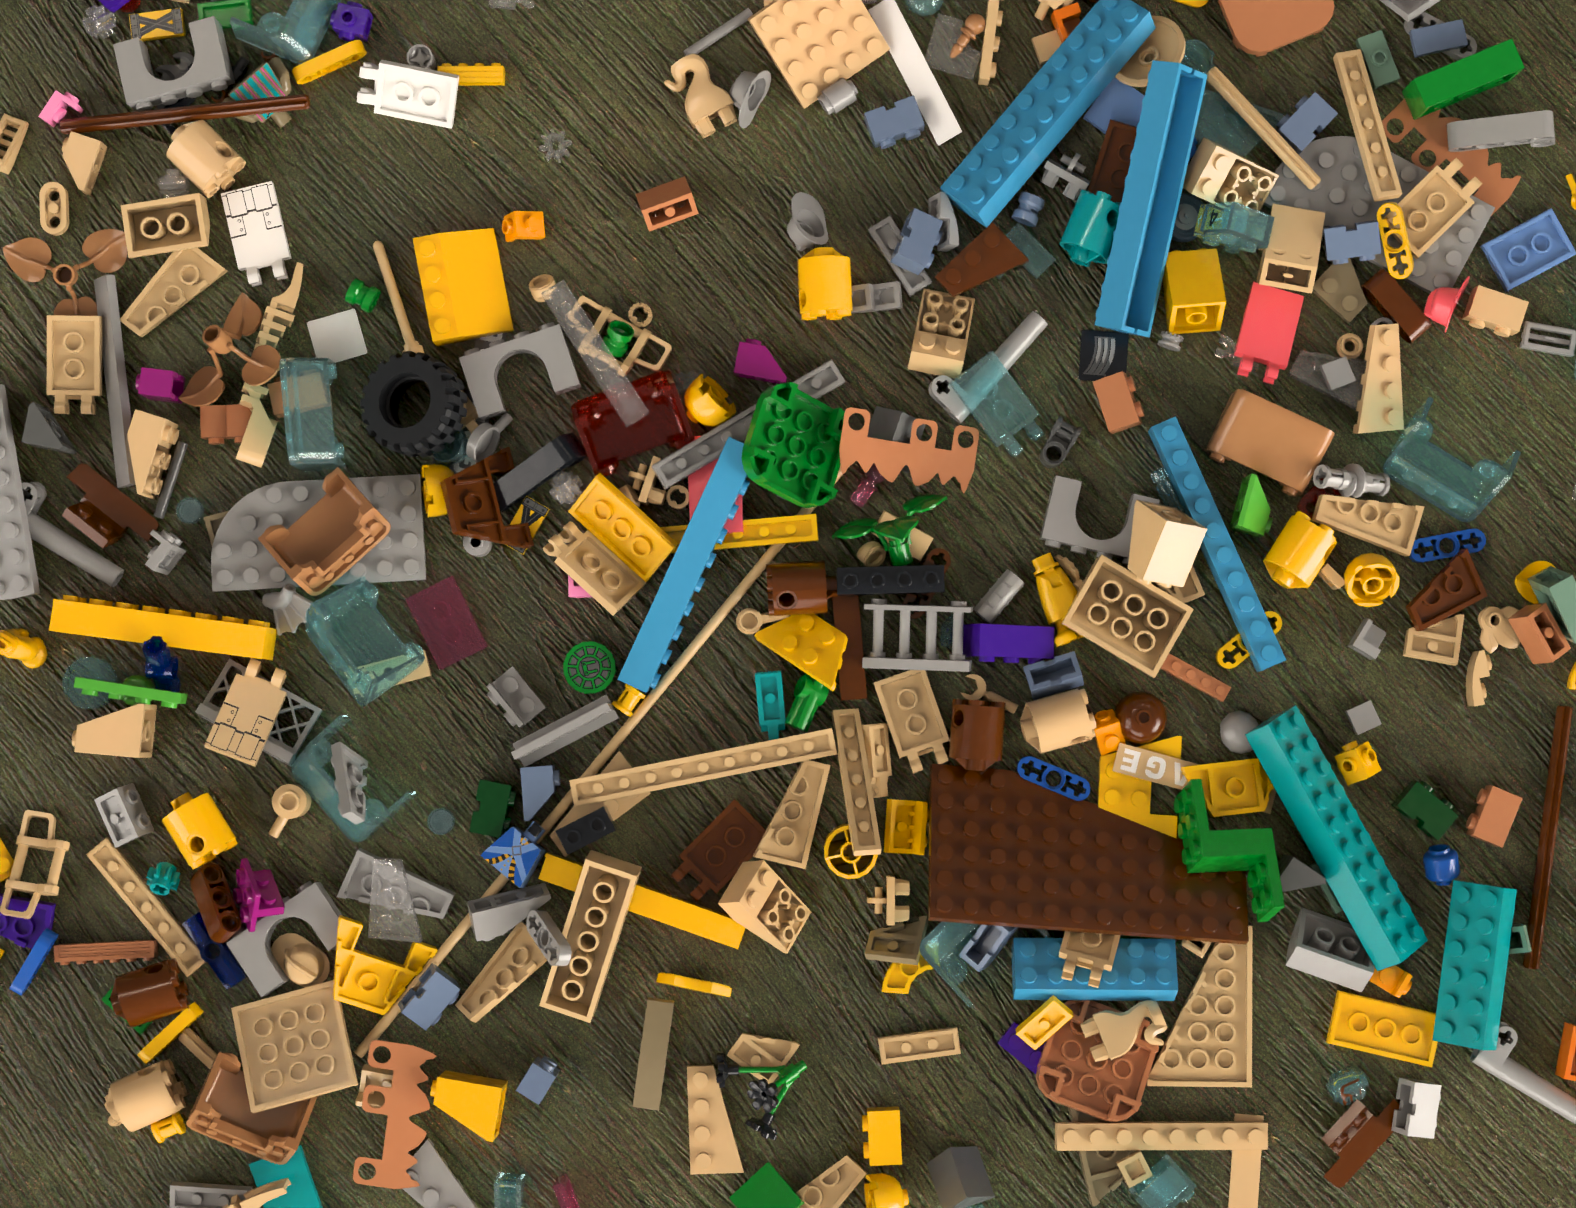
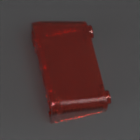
M669 370L655 372L581 399L571 406L575 425L595 476L599 473L603 476H609L616 472L620 460L668 443L670 447L680 449L695 440Z

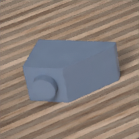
M555 765L520 768L524 821L533 820L556 793V786L561 785L560 771L555 770Z

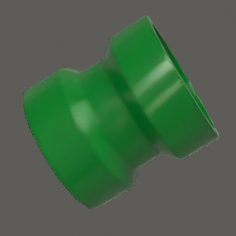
M355 278L347 290L345 301L351 305L357 304L363 311L370 313L378 302L381 290L374 286L368 287L364 281Z
M614 320L609 323L607 328L608 335L603 338L601 348L606 354L620 358L626 354L628 349L627 343L632 340L634 330L629 324Z

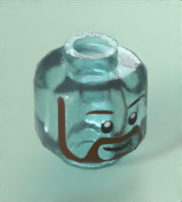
M1348 1066L1330 1074L1329 1082L1326 1083V1086L1335 1103L1339 1102L1341 1105L1347 1106L1354 1103L1357 1099L1365 1098V1087L1369 1086V1083L1363 1071L1358 1072L1354 1067Z

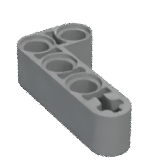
M1550 110L1454 121L1446 125L1449 152L1529 143L1531 147H1546L1555 144L1553 111Z

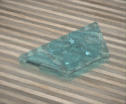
M1204 90L1194 135L1198 145H1200L1203 137L1245 157L1262 138L1219 93ZM1252 104L1273 128L1284 116L1282 113Z

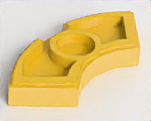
M938 941L923 942L918 965L892 962L884 976L881 992L908 994L911 983L917 975L926 970L937 969Z
M664 972L658 973L656 981L666 985L730 997L732 988L727 985Z

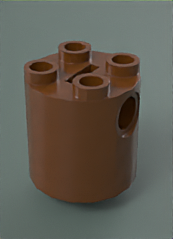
M825 560L766 564L769 616L828 613L827 600L830 597H837L836 576L826 575Z
M953 699L949 758H954L964 770L985 771L996 761H1002L1006 703L990 702L989 707V702L969 700L968 702V700Z
M176 958L167 959L116 976L110 996L111 1004L115 1014L127 1020L130 1027H136L189 1008L186 997L189 995L188 988L184 980H179L178 973H180Z

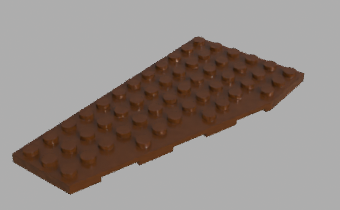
M932 764L930 766L928 921L1244 945L1249 942L1246 871L1187 873V867L1182 862V850L1184 848L1182 839L1178 837L1176 839L1101 809L1098 805L1086 800L1076 801L1027 781L1011 770L987 768L985 771L964 770L962 766Z

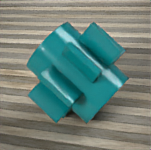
M160 862L156 868L149 867L146 885H149L150 890L157 895H167L170 889L177 891L180 883V872H176L177 869L173 864Z

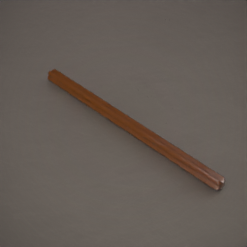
M306 94L62 119L59 124L61 133L70 134L71 131L85 133L304 110L310 108V98Z
M1559 705L1556 709L1527 930L1532 951L1524 953L1523 961L1525 968L1534 970L1538 969L1540 964L1573 712L1572 707Z

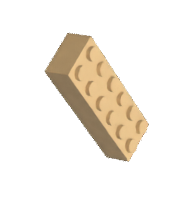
M590 850L585 859L562 932L571 946V960L567 966L551 967L539 1006L588 1023L591 1022L639 878L641 866Z

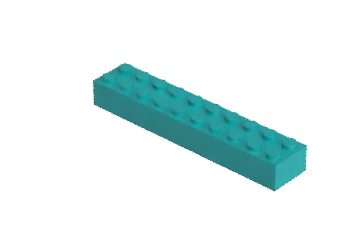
M1295 705L1273 715L1245 734L1247 740L1376 970L1379 971L1402 963L1428 941L1424 930L1416 920L1410 905L1406 902L1398 888L1397 882L1389 872L1383 857L1375 847L1370 834L1366 831L1356 809L1352 806L1343 786L1338 781L1330 763L1325 758L1316 738L1311 733L1297 706Z

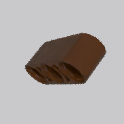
M1380 269L1361 285L1363 293L1384 318L1390 319L1394 324L1399 323V335L1409 344L1413 343L1432 326L1428 317L1385 269Z
M207 862L191 877L190 886L209 937L214 942L224 943L241 928V918L223 870L218 864Z

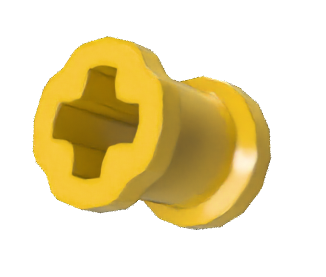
M625 684V690L617 701L612 702V705L631 717L634 707L646 695L640 690Z
M179 1112L151 1124L152 1133L158 1143L164 1142L165 1138L177 1133L180 1135L186 1133L185 1123Z

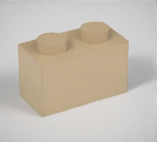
M1478 285L1471 290L1462 319L1469 321L1470 326L1478 329H1484V327L1493 329L1494 334L1498 336H1513L1520 331L1529 302Z

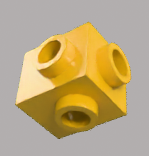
M1356 740L1343 745V751L1334 756L1337 767L1342 773L1347 786L1368 779L1382 770L1369 741L1358 744Z

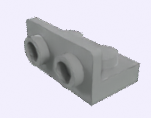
M152 529L149 534L161 542V544L151 549L147 555L148 561L145 565L155 572L169 575L187 550L181 546L183 541L173 533H168L164 529L161 532Z
M514 666L486 686L489 689L487 696L496 706L501 704L506 710V713L503 714L513 727L517 724L519 728H522L547 708Z
M133 783L118 787L94 799L115 848L154 831L150 817L147 815L140 795Z

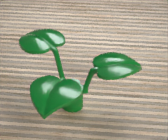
M935 494L913 497L902 505L903 510H907L906 516L879 524L877 519L873 518L855 519L842 525L832 535V539H854L864 536L869 532H874L882 542L884 550L889 551L892 565H907L913 561L909 546L912 544L910 538L911 530L919 523L918 518L912 515L915 512L922 513L933 509L948 498L947 496ZM884 536L889 538V543L886 541Z

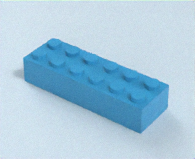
M1063 938L1013 939L1011 948L1013 1000H1048L1054 995L1059 1000L1174 1001L1178 992L1175 939H1120L1112 970H1103L1099 988L1088 986L1091 970L1083 967H1075L1072 981L1061 978L1066 960L1058 957Z

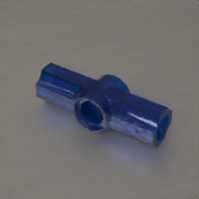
M152 636L151 639L144 641L142 648L146 659V677L153 678L156 689L179 692L181 683L177 674L178 658L177 656H171L168 645L163 641L162 637Z
M200 912L182 923L200 950L201 958L209 963L226 990H229L247 977L226 944L227 941L217 943L209 937ZM212 943L217 944L220 948L218 957L212 956L209 952V947Z

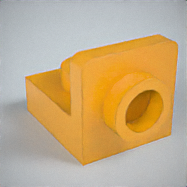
M1396 965L1379 971L1374 966V973L1369 981L1391 995L1400 998L1401 995H1406L1412 986V981L1410 980L1413 975Z

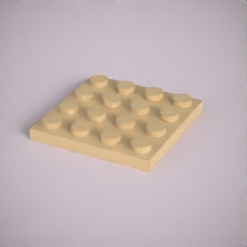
M774 0L748 18L754 31L804 109L817 101V97L822 95L823 90L841 78L847 80L890 50L862 0Z
M334 980L231 1008L252 1113L358 1085L342 1003L333 998Z

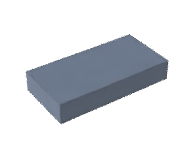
M1462 19L1413 29L1409 32L1414 58L1463 48L1468 45Z

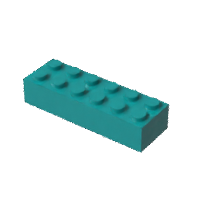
M1453 880L1433 1041L1483 1051L1496 1050L1517 889Z

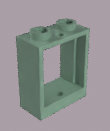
M1550 566L1528 578V581L1539 604H1547L1566 640L1576 643V581L1572 574Z

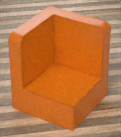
M1078 2L1052 12L1051 21L1054 29H1057L1061 43L1065 41L1081 22L1079 19L1081 10Z

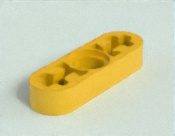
M354 40L297 65L292 69V74L297 84H305L363 58L367 52L361 40Z
M1386 202L1377 211V221L1388 271L1392 277L1404 279L1413 271L1414 262L1403 212L1397 203ZM1386 208H1390L1392 212L1396 211L1397 215L1393 217L1394 226L1400 224V228H1392L1387 232L1385 231L1384 227L1390 226L1389 219L1382 216L1386 212ZM1392 233H1397L1403 238V244L1398 248H1393L1388 244V236ZM1406 251V254L1400 255L1402 263L1408 264V267L1404 269V273H1401L1399 269H1394L1398 259L1397 255L1391 257L1390 253Z
M1273 611L1265 612L1268 619H1275L1273 632L1274 634L1278 633L1282 627L1281 617ZM1239 632L1216 652V662L1224 669L1235 668L1250 656L1246 647L1242 644ZM1236 641L1238 648L1244 651L1245 654L1242 656L1240 652H1237L1232 657L1233 663H1224L1222 660L1225 657L1223 654L1224 650L1226 652L1233 651L1236 647L1232 643Z
M193 1002L189 1005V1008L180 1013L149 1042L137 1056L146 1065L149 1064L199 1018L204 1011L196 1002Z

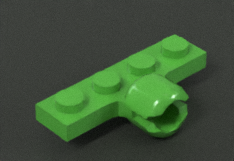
M132 675L127 677L122 683L84 677H75L74 688L82 689L81 694L98 696L99 691L108 693V698L123 700L130 706L151 704L152 700L161 701L162 707L177 709L178 704H186L188 695L187 693L156 689L153 682L148 677L142 675Z

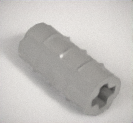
M1006 569L1000 578H997L995 584L989 588L984 597L980 598L973 611L987 623L992 624L1003 609L1009 605L1014 596L1018 595L1017 593L1025 583L1012 571Z

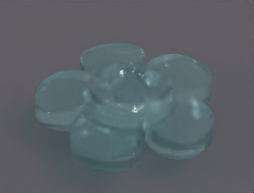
M691 371L686 377L685 373L679 372L675 376V380L680 384L673 386V393L675 395L683 393L684 399L688 386L698 377V374Z

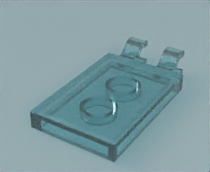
M993 351L988 352L949 383L995 447L1004 444L1010 456L1014 455L1016 457L1024 451L1013 437L1023 427L1031 440L1036 441L1044 435L1043 431L1033 420L1039 413Z

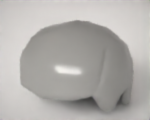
M1238 710L1228 713L1220 723L1221 740L1231 752L1239 754L1251 752L1253 749L1245 734L1256 728L1259 724L1248 712Z

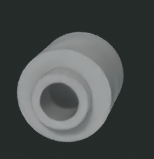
M841 78L823 90L822 95L817 98L827 115L833 112L836 114L857 100L855 95L858 93V90L851 80L846 81L844 78Z
M464 536L463 546L469 554L475 557H483L491 551L492 542L481 540V544L478 547H473L472 542L475 538Z

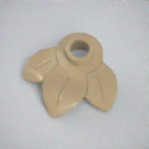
M1489 606L1479 613L1478 623L1482 628L1480 643L1488 653H1493L1498 645L1508 649L1519 647L1520 640L1508 618L1519 611L1515 607L1506 606L1499 609L1498 607ZM1494 615L1495 619L1493 624H1491L1490 620L1491 617Z

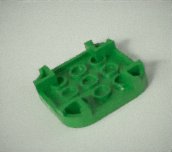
M787 382L773 385L765 389L757 401L742 450L743 469L754 483L797 506L811 508L824 505L830 499H834L838 492L834 485L840 468L839 447L845 411L840 407L833 409L797 389L798 384Z

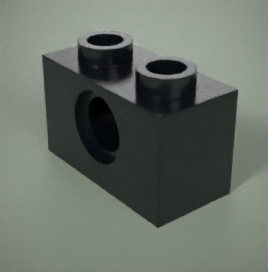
M603 806L556 830V833L567 855L618 829L607 807Z

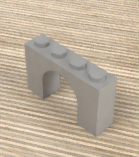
M214 16L188 23L195 51L194 61L188 72L175 80H160L154 76L147 45L138 37L113 44L127 105L134 111H146L160 104H175L178 99L185 97H200L206 91L225 90L228 85L235 84L222 24Z
M554 322L544 324L539 327L540 331L531 334L529 331L517 333L514 335L515 339L507 342L504 339L496 340L489 344V348L483 350L473 348L465 351V356L459 358L478 417L482 421L507 413L498 387L497 376L501 365L513 355L528 353L540 358L546 366L556 395L582 387L560 324L555 325Z
M1056 475L1053 478L1039 539L1044 540L1045 545L1049 547L1060 548L1061 545L1071 547V552L1086 554L1087 551L1097 553V558L1100 555H1104L1111 560L1112 557L1123 559V564L1128 565L1135 502L1140 500L1159 504L1160 500L1138 494L1131 495L1121 531L1111 539L1098 540L1086 535L1076 521L1075 512L1082 481Z
M311 881L303 884L297 889L299 893L291 899L289 896L282 899L285 906L284 914L257 917L255 932H249L243 926L232 936L233 939L226 943L261 997L269 995L289 981L271 951L272 933L283 920L289 917L303 919L312 926L328 951L336 949L338 917L343 915L321 882L312 884Z

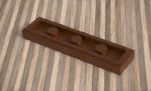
M837 595V597H832L834 627L846 634L848 638L846 649L842 654L841 669H838L841 701L866 699L865 668H862L864 654L859 595Z

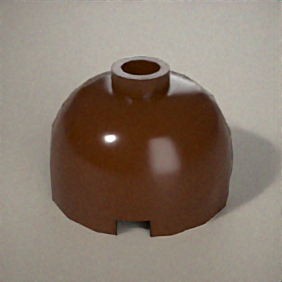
M1143 691L1130 693L1121 698L1115 706V716L1119 719L1121 732L1124 739L1128 742L1135 744L1150 743L1159 738L1165 730L1167 722L1166 708L1161 700L1152 693Z

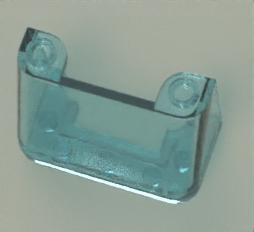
M365 577L311 603L307 615L308 621L305 623L306 632L313 644L361 706H366L420 667L425 659L422 648L412 642L403 644L376 608L377 598L379 597L378 591Z

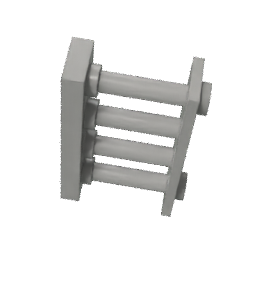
M871 598V603L864 604V609L873 610V645L870 656L863 657L862 668L971 671L972 660H965V655H963L964 612H973V607L967 606V601H951V606L887 604V599ZM884 610H900L899 652L896 653V657H886V652H883ZM911 611H927L926 648L923 658H912V653H909ZM937 612H953L952 654H949V659H939V654H936Z

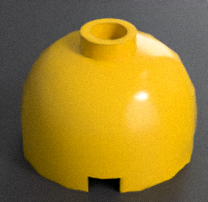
M700 374L693 380L685 392V406L688 409L686 414L695 424L699 422L704 426H719L728 421L737 411L734 403L729 405L725 400L729 396L727 392L709 376L703 379V374Z
M424 464L421 466V478H425L422 486L423 500L428 518L448 514L440 482L454 475V472L442 464Z
M1361 554L1348 564L1344 572L1346 592L1358 606H1379L1383 604L1382 600L1389 595L1392 598L1399 587V576L1390 560L1380 554Z
M886 1173L865 1175V1179L869 1180V1183L864 1184L866 1208H904V1206L909 1204L907 1189H902L899 1181L894 1176Z

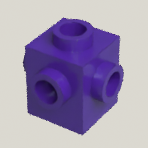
M347 1V4L338 3L337 10L332 11L330 25H332L333 30L341 40L351 42L357 39L367 42L373 21V15L370 10L364 9L361 4Z

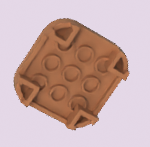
M1218 0L1233 36V44L1237 49L1240 48L1247 54L1256 55V57L1264 56L1270 51L1312 34L1315 36L1325 28L1332 18L1334 11L1333 0Z
M1092 1000L1066 1001L1064 1004L1073 1011V1017L1045 1041L1036 1070L1038 1088L1045 1097L1053 1102L1109 1122L1128 1119L1139 1110L1142 1104L1141 1099L1156 1053L1159 1052V1045L1148 1043L1144 1037V1031L1150 1025V1022L1143 1019L1137 1038L1132 1048L1125 1055L1113 1060L1106 1059L1095 1062L1090 1048L1103 1043L1099 1033L1085 1038L1080 1024L1092 1018L1093 1014L1104 1010L1118 1013L1122 1011Z

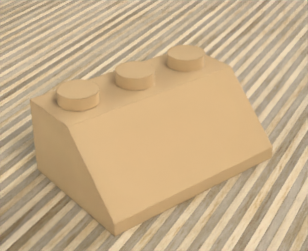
M200 193L121 205L128 258L209 246L210 219L207 200Z

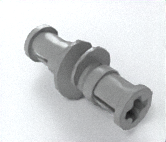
M1354 463L1348 464L1344 468L1336 469L1322 464L1317 466L1313 474V482L1317 488L1333 487L1338 489L1339 493L1344 497L1352 496L1358 498L1367 492L1374 493L1376 496H1384L1390 489V477L1388 474L1382 472L1371 474L1365 472L1359 464Z

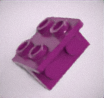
M242 858L240 869L236 870L237 888L233 889V899L235 904H239L241 922L246 923L249 932H255L257 917L284 914L285 906L271 869L252 871L248 858Z

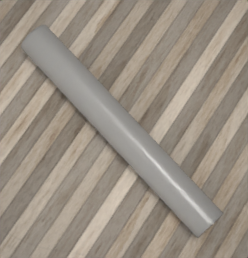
M749 8L745 9L685 49L683 53L685 56L700 53L747 22L748 18L753 15L752 11Z

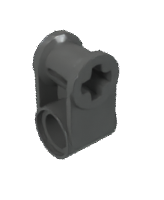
M1059 415L1040 452L1039 457L1042 465L1047 468L1058 467L1067 456L1070 448L1075 444L1083 428L1072 426L1063 421V417ZM1048 449H1055L1059 453V460H1049L1046 456V451Z

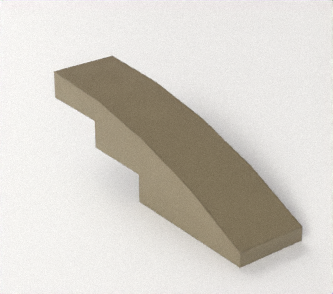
M651 997L647 999L633 1107L659 1111L674 1009V1001Z

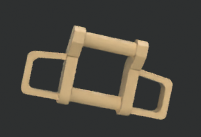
M585 296L579 297L568 317L569 323L587 336L582 342L578 353L583 356L589 355L617 371V375L622 378L627 376L634 364L655 372H659L672 351V346L669 343L652 335L650 330L646 328L642 330L612 313L613 310L609 307H603ZM583 304H588L601 312L591 331H588L575 321V317ZM614 320L622 321L629 324L634 330L633 337L637 338V341L624 362L594 347L607 322L610 323ZM649 339L665 348V352L656 365L638 359Z
M26 810L24 812L20 833L16 840L18 847L9 879H6L4 887L6 889L0 906V912L5 916L30 919L34 914L41 895H58L59 887L57 884L65 852L69 851L70 842L55 839L56 817L51 813ZM31 818L49 820L47 839L27 836ZM29 847L54 851L46 884L20 881ZM13 891L33 894L26 911L8 910Z

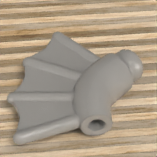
M285 584L280 592L266 593L262 597V604L269 609H273L278 636H281L284 632L296 633L300 623H307L308 610L314 604L311 600L296 593V587L292 584Z

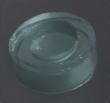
M187 497L177 504L176 514L182 522L196 524L204 516V506L198 499Z
M439 808L429 814L427 824L434 834L444 835L454 828L455 817L450 810Z

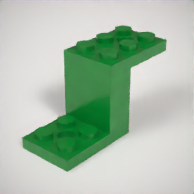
M1191 779L1174 799V810L1179 814L1180 821L1178 824V836L1182 839L1184 847L1182 850V862L1187 867V873L1249 871L1247 881L1253 892L1252 911L1257 916V922H1268L1285 907L1272 828L1209 830L1202 779Z

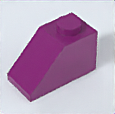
M746 339V342L739 341L734 376L774 384L787 383L786 375L767 347L761 345V341Z

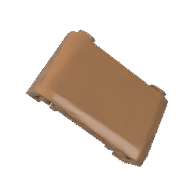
M1237 389L1230 395L1205 452L1210 453L1209 458L1216 462L1224 463L1225 460H1233L1276 480L1283 487L1281 490L1283 493L1296 497L1297 495H1303L1335 433L1320 424L1251 392Z
M339 467L324 478L322 488L326 495L288 529L283 525L270 526L258 538L292 580L311 596H317L326 591L384 539L391 528L386 518Z
M219 1052L190 1112L186 1125L195 1132L271 1163L286 1164L297 1151L318 1096L252 1113L244 1072L240 1070L241 1063L238 1061V1057L231 1053Z

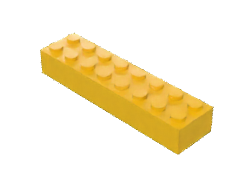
M63 595L62 600L53 599L49 631L273 661L277 632L276 629L270 628L269 622L249 619L247 625L243 624L244 619L222 616V620L217 621L218 616L196 612L195 617H191L192 612L169 609V613L165 614L164 608L143 605L142 610H139V605L116 602V606L112 607L113 602L90 598L89 603H86L87 598Z

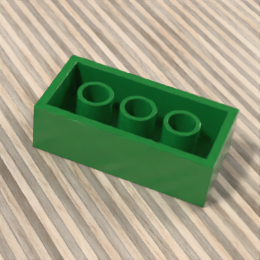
M1509 39L1414 78L1402 91V94L1413 119L1416 120L1509 82L1525 67L1513 39Z

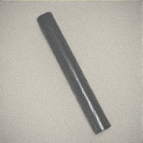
M177 442L153 515L155 517L164 519L188 447L187 443Z

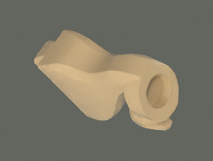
M690 54L679 59L671 66V73L675 83L665 80L664 84L675 92L683 91L687 83L686 74L694 73L685 99V110L693 129L696 128L703 138L716 132L710 120L719 116L725 127L737 121L732 98L726 90L716 86L711 81L709 69L704 59L697 54Z
M1145 1000L1137 1003L1128 1011L1121 1013L1104 1010L1093 1014L1092 1018L1081 1023L1080 1026L1085 1038L1099 1033L1103 1043L1090 1048L1094 1061L1113 1060L1125 1055L1132 1048L1145 1017H1149L1152 1020V1023L1144 1031L1145 1040L1153 1045H1164L1162 1039L1155 1037L1167 1029L1158 1003L1152 1000Z

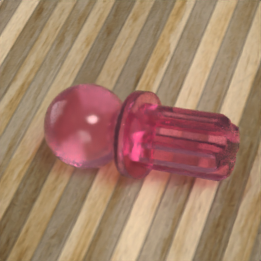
M875 463L872 464L866 473L867 479H859L861 483L850 497V501L858 507L862 508L872 493L878 491L875 484L885 480L879 473Z

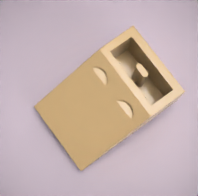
M1203 137L1187 167L1183 188L1201 199L1254 222L1279 175Z
M1272 204L1267 237L1256 280L1258 284L1312 294L1325 220L1324 212Z
M923 288L908 370L960 379L975 298L960 295L952 297L949 293Z
M135 409L127 438L137 494L154 500L155 496L160 494L163 487V480H161L163 471L168 469L171 462V455H169L171 446L176 444L179 437L178 424L166 418Z
M764 860L742 862L718 902L734 921L785 954L789 952L811 913L809 908Z

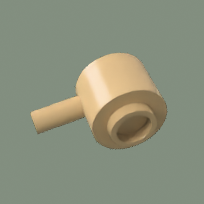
M286 784L280 786L274 792L272 806L278 817L271 827L269 835L278 838L288 819L301 817L308 812L312 800L307 788L300 784Z

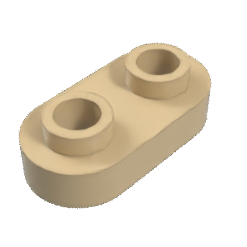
M48 182L42 186L39 193L40 224L43 230L50 235L59 236L65 233L69 227V195L66 188L60 183ZM59 193L58 200L52 201V195ZM60 219V224L57 227H53V221Z

